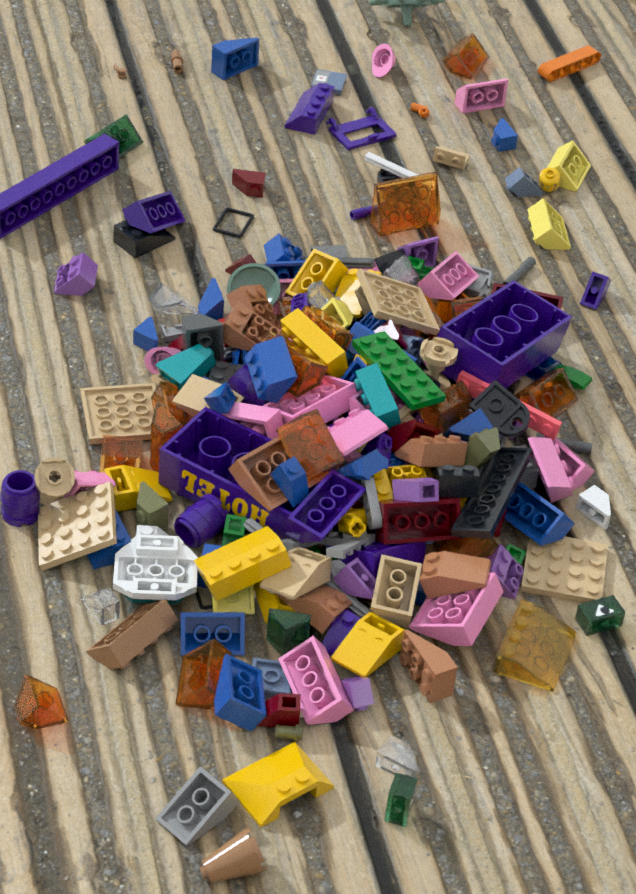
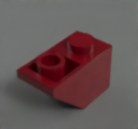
M278 693L266 700V716L257 726L276 727V725L296 726V724H299L301 694Z

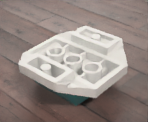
M137 534L131 539L130 543L123 546L115 554L113 589L122 593L131 603H151L166 599L168 604L177 605L188 595L196 593L197 567L193 560L198 557L191 549L184 545L179 536Z

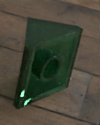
M269 608L266 640L281 656L285 655L309 639L311 615Z

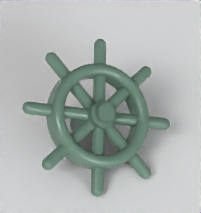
M370 0L369 4L371 6L382 5V7L400 8L401 12H403V26H411L414 7L438 5L445 0Z

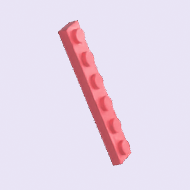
M462 370L458 375L454 388L475 399L490 384ZM522 402L528 408L530 414L528 427L554 440L558 435L562 422Z

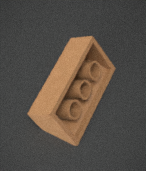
M166 599L143 604L86 650V652L110 670L116 668L122 670L131 664V659L142 655L145 652L144 648L155 644L161 634L172 630V625L178 621V618Z

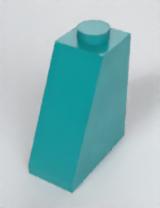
M198 344L158 362L156 367L162 377L181 390L192 374L203 377L216 364L215 354L209 347L204 348Z

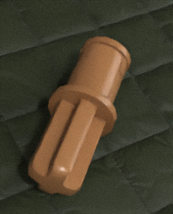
M174 49V52H171V64L173 65V71L179 74L183 71V58L180 51Z

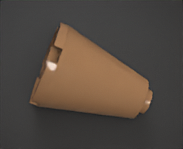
M249 827L243 829L201 861L203 866L199 867L204 880L209 879L210 883L267 871L266 866L261 867L260 863L265 861L255 838H251L247 834L251 832Z

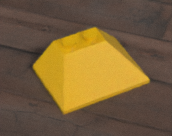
M296 742L222 779V783L240 800L239 803L260 828L278 819L280 807L310 791L317 798L334 789V785Z

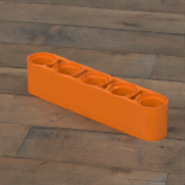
M587 45L541 64L538 68V75L549 82H553L598 63L601 53Z

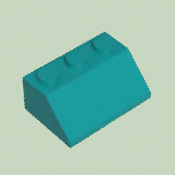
M375 363L355 371L357 378L354 380L355 386L358 391H362V401L365 406H369V411L385 423L388 429L401 424L398 407L378 364Z

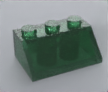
M127 114L84 140L85 144L103 134L110 136L119 142V158L143 143L142 138Z

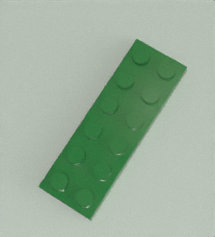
M385 331L352 340L353 348L369 365L378 364L386 383L412 411L445 401L446 395Z

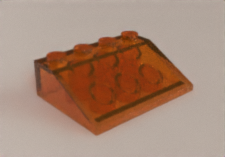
M436 172L374 184L370 226L377 236L439 224L441 208Z

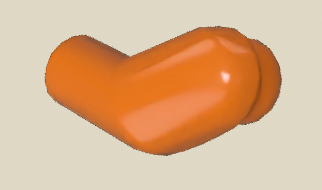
M416 103L411 104L410 110L418 112L422 118L429 116L430 112L427 106Z

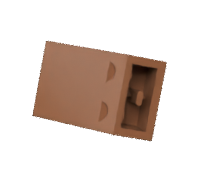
M262 284L244 285L226 295L231 308L239 301L273 326L281 329V325L275 317L273 306L269 303L266 290Z
M239 301L222 323L223 342L231 347L250 351L255 344L283 335L281 330Z
M407 629L404 630L399 659L401 664L409 671L411 679L418 684L421 694L426 696L430 703L452 696L458 668L452 658L441 648Z

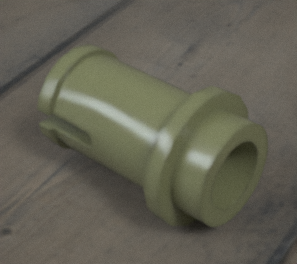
M296 724V726L276 725L275 739H294L295 742L302 740L303 727H299V724Z

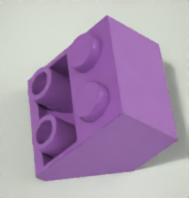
M84 252L74 256L70 262L58 268L54 292L63 295H84L95 286L98 265Z
M501 543L483 550L480 557L490 559L489 573H496L504 591L501 596L510 599L516 598L524 571L522 566L516 562Z

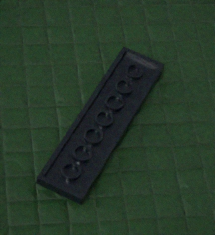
M500 447L501 449L486 462L480 474L478 498H467L451 529L452 537L492 538L533 455L532 448Z

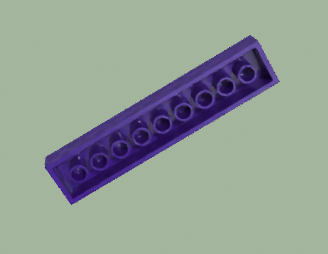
M103 134L0 193V239L119 169V142Z

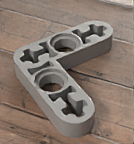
M373 475L370 476V480L358 479L359 485L366 489V492L358 501L364 506L368 527L370 530L381 529L382 515Z

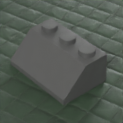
M201 313L182 316L183 351L200 344L204 348L209 347L214 352L215 361H224L222 322Z

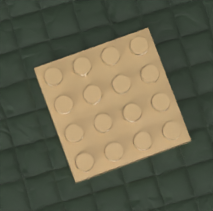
M363 269L358 270L356 275L375 318L387 321L391 319L396 325L400 324L412 330L416 329L425 334L430 333L437 336L440 328L420 287Z
M155 383L80 388L89 445L166 439V431Z
M110 481L104 483V485L100 484L39 508L38 548L39 567L42 571L117 544L114 486Z
M564 537L561 540L540 546L531 538H528L520 591L597 606L598 604L601 605L608 544Z

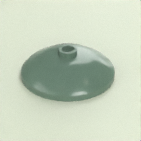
M250 263L239 267L231 274L227 283V294L244 285L262 284L266 290L269 303L274 306L279 299L281 286L277 274L271 268L259 263Z

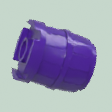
M247 363L228 380L227 383L230 388L244 397L242 403L263 406L269 402L257 397Z
M16 470L10 472L2 481L0 493L2 518L6 523L15 527H21V524L26 523L29 526L38 521L39 508L41 507L40 491L36 487L35 476L28 471Z
M208 493L201 496L196 503L188 506L177 517L174 523L175 532L188 547H200L213 539L219 531L224 530L226 516L229 512L227 509H222L220 506L222 502L214 495Z

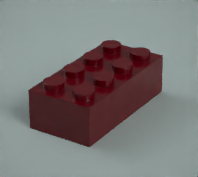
M439 497V501L410 502L393 499L378 500L382 515L381 529H376V541L382 544L461 539L460 537H452L451 529L460 513V499L457 497Z

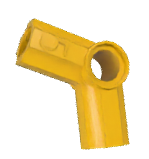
M364 507L350 508L338 522L337 529L342 532H348L353 537H360L362 533L366 532V526L368 525Z

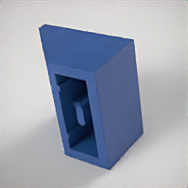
M279 233L263 245L267 262L303 261L302 250L298 246L295 247L287 237H283Z

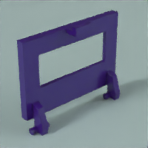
M369 107V110H366L367 114H371L369 117L337 125L336 120L332 117L329 118V121H326L327 125L330 124L332 126L329 127L328 131L348 151L397 137V133L378 116L373 107ZM378 125L384 131L354 141H350L344 135Z

